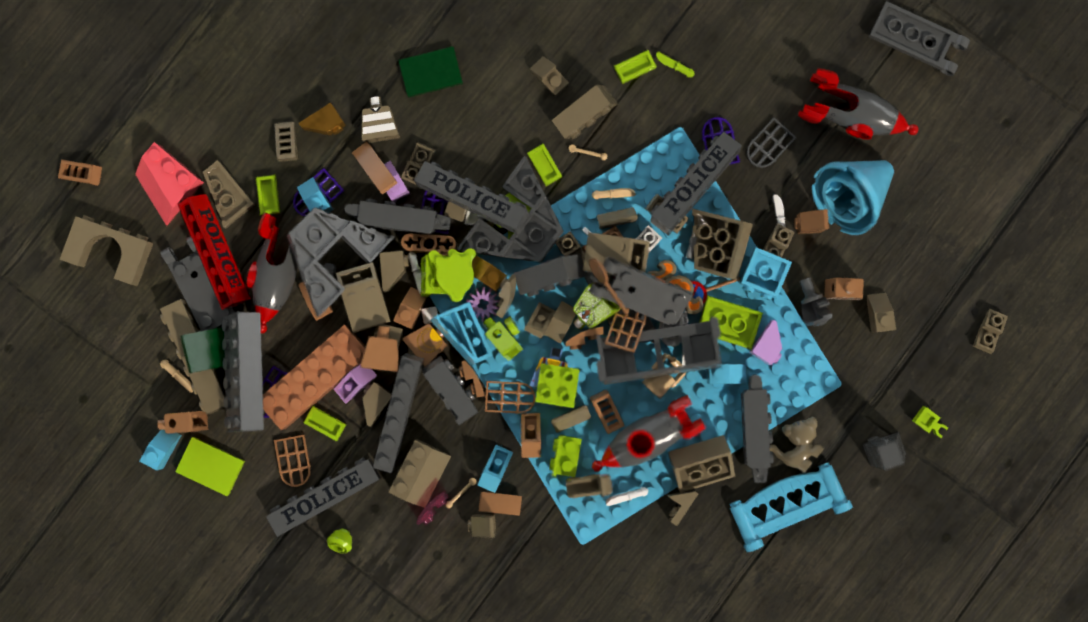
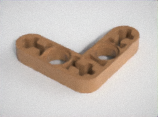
M406 234L401 240V245L407 252L429 253L435 250L441 255L447 256V252L450 249L457 251L455 239L446 235ZM410 239H412L414 242L419 243V239H421V248H419L418 244H412L411 247H409L406 244V242H409ZM428 239L434 241V246L431 249L424 247V243ZM438 240H440L441 244H447V241H450L453 246H449V249L446 250L445 246L439 245L440 249L438 250Z

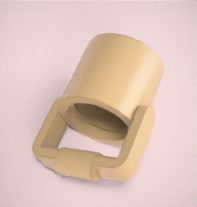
M667 353L662 355L663 363L668 359L673 367L682 366L675 357H671ZM656 361V363L652 366V369H653V370H657V369H658L657 361ZM686 372L679 373L674 379L670 375L645 378L642 384L661 399L670 388H674L686 375Z

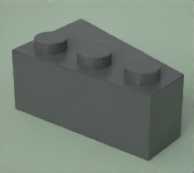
M580 254L559 257L514 273L519 294H527L528 297L538 295L540 290H544V292L551 291L557 285H560V287L572 284L571 281L587 277L586 272L583 271V262Z
M440 356L422 368V371L437 395L445 403L446 408L454 415L457 424L460 425L478 413L473 402L475 397L469 389H464L462 385L465 383L459 374L455 376L451 371L454 368L449 360L446 359L444 361Z
M899 432L885 437H871L867 439V443L863 444L869 464L872 467L887 470L902 465L905 462L906 451Z

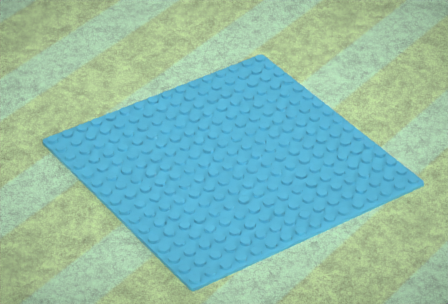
M681 127L551 205L564 231L560 237L571 231L581 248L587 244L588 236L582 231L584 227L591 233L603 234L612 228L599 229L597 215L633 207L638 217L637 221L616 226L622 236L636 239L649 225L662 237L658 244L648 253L645 272L660 271L657 268L658 263L670 260L676 265V274L673 276L681 275L687 277L690 281L701 283L705 289L731 279L694 269V257L693 259L686 258L689 239L692 236L694 226L692 209L736 220L740 219L715 181L686 216L689 219L678 234L672 231L668 236L650 222L651 214L645 208L656 194L663 198L668 191L672 192L677 180L680 177L684 178L686 176L689 166L699 161V153ZM630 188L636 193L632 197L599 198L598 200L592 197V193L596 190L605 191ZM508 232L503 234L506 238H508ZM749 237L739 273L740 278H742L755 247H757L751 237ZM554 244L541 263L476 254L508 276L507 279L515 272L563 257L556 244ZM474 277L473 284L459 302L451 301L447 294H431L430 298L440 314L468 303L466 302L467 299L472 300L473 297L469 294L476 295V288H478L479 293L482 292V287H485V292H488L491 288ZM585 278L571 281L572 284L560 287V285H557L551 291L544 292V290H540L538 295L528 297L527 294L520 295L516 283L513 302L504 317L490 315L496 323L500 321L509 333L510 331L505 325L504 320L511 316L520 330V333L513 336V338L523 350L510 361L503 357L485 335L487 330L482 325L481 317L479 316L477 319L493 354L488 359L472 365L485 388L486 381H519L530 386L541 357L549 358L551 347L563 350L560 361L567 362L568 368L579 369L574 408L535 402L534 406L525 413H540L541 457L528 459L582 545L678 487L668 452L724 435L731 454L743 447L741 393L744 390H748V380L751 375L756 374L762 377V388L767 389V393H770L771 401L770 405H768V412L771 413V424H769V430L841 386V381L782 287L778 297L775 299L771 298V300L760 297L761 293L755 290L753 293L743 290V285L739 284L740 280L707 292V296L763 313L754 344L770 320L777 322L782 345L780 354L782 356L776 364L767 365L749 353L750 349L718 340L722 364H746V384H707V369L686 372V375L674 388H670L661 399L642 384L644 379L604 385V382H601L598 377L597 362L600 360L597 339L588 340V337H584L585 345H581L582 349L570 350V346L566 347L565 342L573 336L591 329L587 325L580 330L572 322L561 344L545 335L540 339L524 330L539 302L555 311L561 301L574 307L588 286ZM499 289L498 292L491 291V295L497 293V296L494 298L495 300H501V297L498 295L502 289ZM479 300L478 308L487 309L488 301ZM702 310L694 315L688 313V324L699 323ZM649 317L655 329H659L660 321ZM605 320L600 325L594 327H603L604 334L600 335L601 338L607 337L610 326L607 320ZM660 340L662 355L667 353L681 363L682 342L672 347L667 346ZM650 341L638 342L634 353L637 373L653 370L652 366L657 361L654 343L652 344ZM668 359L664 361V368L673 367ZM679 373L671 374L670 376L674 379ZM488 383V390H501V383ZM504 384V389L517 391L518 384ZM521 385L520 390L532 392L529 387ZM532 387V389H533L534 392H535V397H536L537 388H536V387ZM603 390L609 392L625 425L610 434L606 433L589 399ZM489 393L492 400L500 401L501 394ZM504 393V400L517 401V395ZM520 394V400L522 402H533L534 396ZM686 395L689 396L692 405L686 407L685 411L691 422L702 419L705 426L703 431L689 439L682 437L663 454L645 463L619 468L603 466L602 470L598 472L592 469V463L596 460L601 461L608 445L628 425L642 417L667 410L669 404L674 400ZM604 399V400L598 402L597 404H600V403L606 401L607 399ZM503 404V411H516L517 406L515 404ZM520 405L519 411H525L531 405ZM583 405L587 406L591 415L590 419L556 433L551 419ZM608 405V406H606V407L600 409L601 412L604 411L605 409L609 408L610 405ZM612 412L604 416V419L613 415L614 413ZM501 413L521 446V413ZM617 419L607 423V425L609 426L617 422ZM559 435L582 439L575 477L609 474L611 476L613 492L606 496L567 497L566 479L572 477L558 474L557 476H552L553 471H549L551 458H555L556 454L553 451L554 438L558 439ZM641 487L648 489L646 496L606 506V500L612 496Z

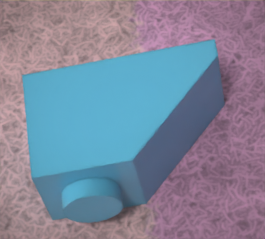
M313 177L297 187L310 212L314 208L321 209L325 213L334 210Z
M721 364V367L707 369V384H746V364Z
M160 430L147 446L140 462L155 470L163 469L182 435L179 433L166 434L165 430Z
M495 445L478 486L495 493L513 452Z

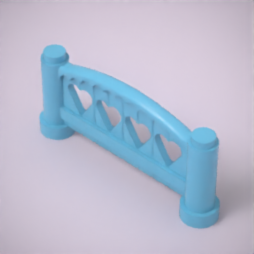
M829 462L819 465L817 472L798 474L774 482L757 492L745 503H741V500L730 503V510L745 542L743 546L746 553L763 547L762 537L832 508L835 515L853 508L851 501L847 500L835 471ZM814 481L820 483L818 499L805 491L807 484L812 485ZM796 489L802 490L800 507L787 498L789 492H794ZM779 496L784 497L783 514L770 507V500H777ZM760 504L767 506L765 522L752 514L751 510L753 507L759 508Z

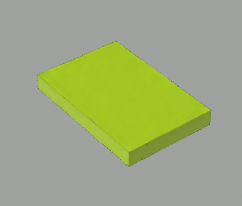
M707 296L699 323L716 317L721 333L720 337L717 338L718 340L752 350L763 313Z
M192 437L175 472L225 496H229L245 460L196 437Z

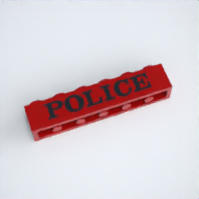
M207 194L190 196L178 204L221 309L236 307L250 300L248 291Z

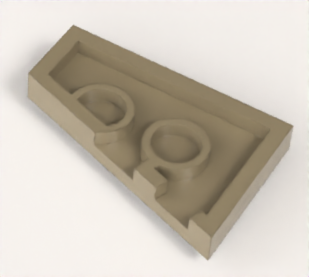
M217 160L203 171L210 193L215 201L217 212H219L223 228L226 229L255 204L220 161Z

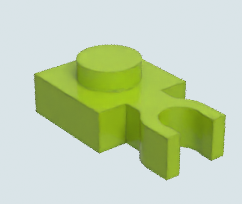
M922 406L912 422L927 433H930L932 430L940 438L943 436L939 434V429L942 427L948 430L947 426L937 423L940 417L926 406Z

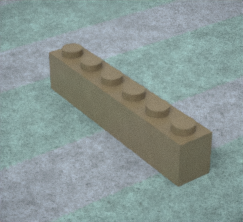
M180 299L160 308L162 313L160 318L165 325L167 324L169 329L168 336L172 342H175L177 347L175 350L180 360H183L185 365L183 367L187 377L191 378L193 383L191 388L199 396L201 410L206 412V414H212L223 409L226 389L223 387V382L217 368L189 374L180 336L200 332L186 300Z

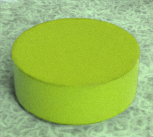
M511 316L504 320L505 325L513 336L520 333L517 324Z

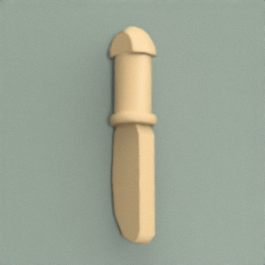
M630 188L605 191L596 190L592 193V197L597 200L599 198L632 197L636 195L635 191Z
M162 360L160 363L161 367L192 393V383L179 370L173 367L168 360Z

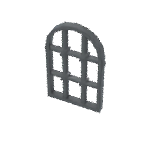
M773 118L751 140L747 148L748 160L756 167H768L776 162L777 158L797 137L776 118ZM775 121L778 126L771 133L765 130ZM781 127L786 133L779 140H776L773 136ZM764 132L767 138L758 145L755 140ZM789 134L793 139L784 147L781 141ZM771 138L775 142L774 146L766 152L763 146ZM753 143L756 146V150L749 155V150ZM779 145L783 150L774 159L770 156V153ZM760 150L764 155L756 164L752 161V157ZM767 157L772 161L767 165H760Z

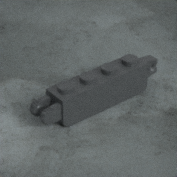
M366 199V202L360 201V205L348 204L344 208L347 215L357 217L359 223L366 227L433 235L436 230H450L451 218L439 215L432 207L423 206L422 209H416L415 205L404 204L402 207L396 206L395 202L385 201V204L377 203L378 200Z
M753 374L748 380V390H744L741 393L744 464L751 468L753 481L755 483L767 482L768 468H771L770 463H773V452L770 451L772 432H769L771 413L768 412V405H770L771 400L770 393H767V389L762 388V377Z

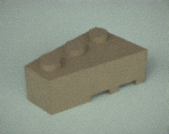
M595 85L552 119V122L565 139H574L581 134L582 129L593 125L596 119L607 114L618 103L605 86Z

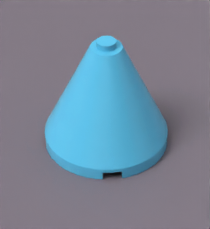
M885 160L832 162L826 164L815 173L814 177L816 179L812 185V195L818 210L828 209V223L831 225L836 223L842 228L840 231L843 233L860 235L867 232L876 224L894 175L893 166Z

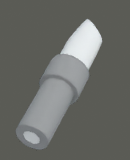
M693 232L689 239L686 258L689 259L694 257V245L697 240Z

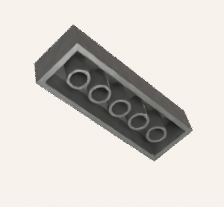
M237 312L225 316L222 321V330L224 331L222 348L225 350V358L223 359V369L225 370L223 387L226 389V397L224 398L226 417L224 425L227 428V433L264 430L260 313Z

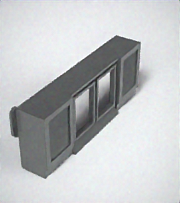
M712 317L706 322L642 331L639 342L654 340L658 369L638 373L633 352L605 344L607 337L601 338L600 335H597L600 360L597 362L599 380L604 382V385L721 367L722 363L717 340L721 335L718 319ZM617 335L610 336L608 342L614 343ZM620 335L617 345L625 346L627 335ZM631 336L627 348L633 349L632 343H636L637 338ZM681 336L685 365L664 368L659 339Z

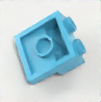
M755 247L739 284L743 285L742 289L747 292L753 293L755 290L760 292V297L764 299H775L779 295L792 262Z

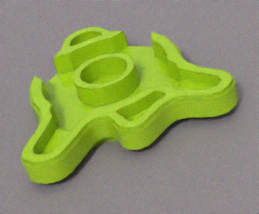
M469 248L463 253L450 249L447 252L446 258L435 250L430 251L427 255L435 268L436 284L446 292L453 302L461 301L465 292L473 284L474 272L472 261L476 256L474 249Z

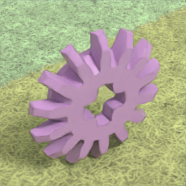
M482 287V292L479 293L478 288H476V295L469 294L473 298L472 300L467 299L466 302L471 303L477 319L480 316L481 322H484V317L489 318L491 314L497 316L494 310H499L496 303H499L500 300L494 299L497 293L494 295L490 294L492 289L485 292V287ZM481 299L489 303L486 305L487 309L485 310L478 308L479 300Z

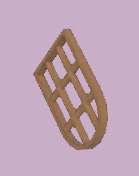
M619 311L616 312L605 344L635 353L644 325L646 324V315H644V320H640L638 317L639 312H636L635 317H630L629 314H620ZM617 316L623 319L619 329L613 328ZM626 319L633 322L630 332L623 331ZM636 322L642 323L638 335L633 334ZM612 331L617 332L614 343L608 342ZM620 334L627 335L625 346L617 345ZM631 336L637 338L634 349L627 348Z
M486 381L485 412L519 414L529 411L535 404V392L528 384L519 381ZM488 383H501V390H488ZM504 384H518L517 391L504 389ZM521 385L529 387L532 392L520 390ZM488 393L501 394L500 401L488 400ZM504 393L517 395V401H505ZM520 394L533 395V402H522ZM487 403L500 405V410H487ZM503 404H515L517 406L516 411H503ZM520 405H531L527 410L519 411Z
M305 435L289 436L274 440L282 481L291 487L305 484L311 475ZM303 437L305 450L298 451L296 438ZM293 439L295 450L288 453L286 440ZM278 441H283L284 454H279ZM300 453L306 454L307 466L301 467ZM296 454L298 466L291 469L289 457ZM286 456L287 470H282L280 457ZM308 469V476L304 481L302 471ZM299 470L301 484L296 485L293 483L292 473ZM289 472L290 483L284 479L282 473Z

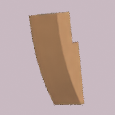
M367 141L352 152L381 194H384L398 183Z

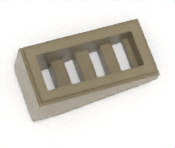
M295 123L275 124L277 160L279 162L298 160ZM290 128V131L280 132V129ZM281 136H291L289 139H281ZM291 142L290 146H282V143ZM282 150H291V153H283Z

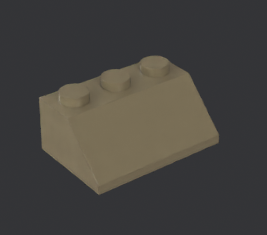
M724 435L668 452L680 493L735 477L732 454Z
M416 439L389 493L425 508L451 456Z

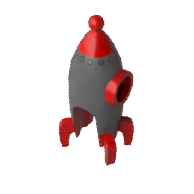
M820 68L817 69L816 74L812 75L810 81L820 84L818 89L846 100L850 105V112L815 103L814 106L805 104L803 111L800 110L798 113L800 118L814 124L826 118L845 127L848 134L866 140L872 139L873 135H892L908 131L910 135H916L919 130L916 124L909 125L899 110L887 100L859 88L838 84L839 77L837 73Z
M267 213L263 214L258 226V233L261 237L265 238L258 260L252 263L247 277V287L252 288L255 311L260 313L261 334L267 331L266 323L274 318L287 301L298 269L291 245H289L285 261L278 266L274 264L273 256L279 228L275 227L276 217L270 216L271 214Z
M686 395L674 400L669 404L667 410L642 417L628 425L608 445L601 461L596 460L592 463V469L598 472L602 470L603 466L619 468L645 463L663 454L682 437L689 439L703 431L705 426L702 419L691 422L685 411L686 407L692 405L689 396Z

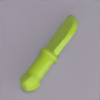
M661 52L656 53L658 60L664 65L685 74L686 77L694 76L693 69L680 64V62L677 63V61Z

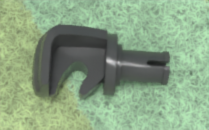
M811 277L799 281L805 296L804 300L800 301L805 325L817 327L826 324L832 319V313L827 308L830 302L823 297V294H816Z

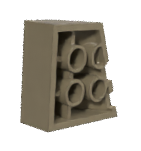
M692 209V215L694 216L693 233H695L697 238L694 245V269L738 280L753 224Z

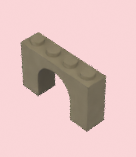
M83 215V218L75 216L60 260L85 267L93 245L102 238L112 237L121 248V260L114 279L138 286L153 243L148 242V237L139 234L134 237L130 235L131 231L119 228L117 231L112 229L113 225L102 221L101 224L94 223V218Z

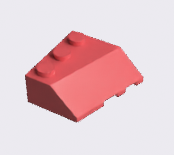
M155 142L141 157L135 174L166 225L180 211L178 204L186 198L193 196L204 183Z

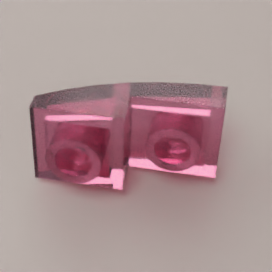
M446 490L438 494L424 508L416 521L418 525L421 523L426 525L434 520L433 516L436 514V511L433 507L436 506L438 509L447 503L445 499L449 495Z

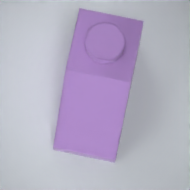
M389 161L384 165L398 183L386 192L392 202H397L410 194L392 162Z
M770 320L749 352L767 365L776 364L782 356L780 354L782 345L775 320Z
M359 365L341 380L334 388V391L346 404L371 383L377 375L373 369L360 368Z

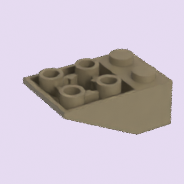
M588 232L583 271L592 272L589 265L591 258H596L603 265L607 257H612L645 272L650 241ZM606 271L607 275H612V276H615V275H616V274H612V273Z
M373 262L336 273L337 281L345 288L341 295L353 333L391 322L378 273Z

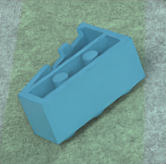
M470 302L439 314L430 320L470 366L493 356Z

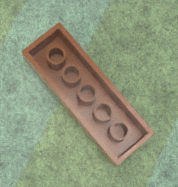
M343 325L263 394V410L280 430L288 428L338 385L351 370L361 364L366 346L348 325Z

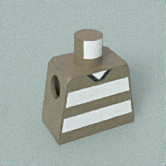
M381 97L370 98L371 108L362 110V141L364 143L366 141L372 143L400 138L391 108L389 106H382Z

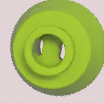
M346 529L335 530L327 538V545L333 551L345 554L352 549V536Z

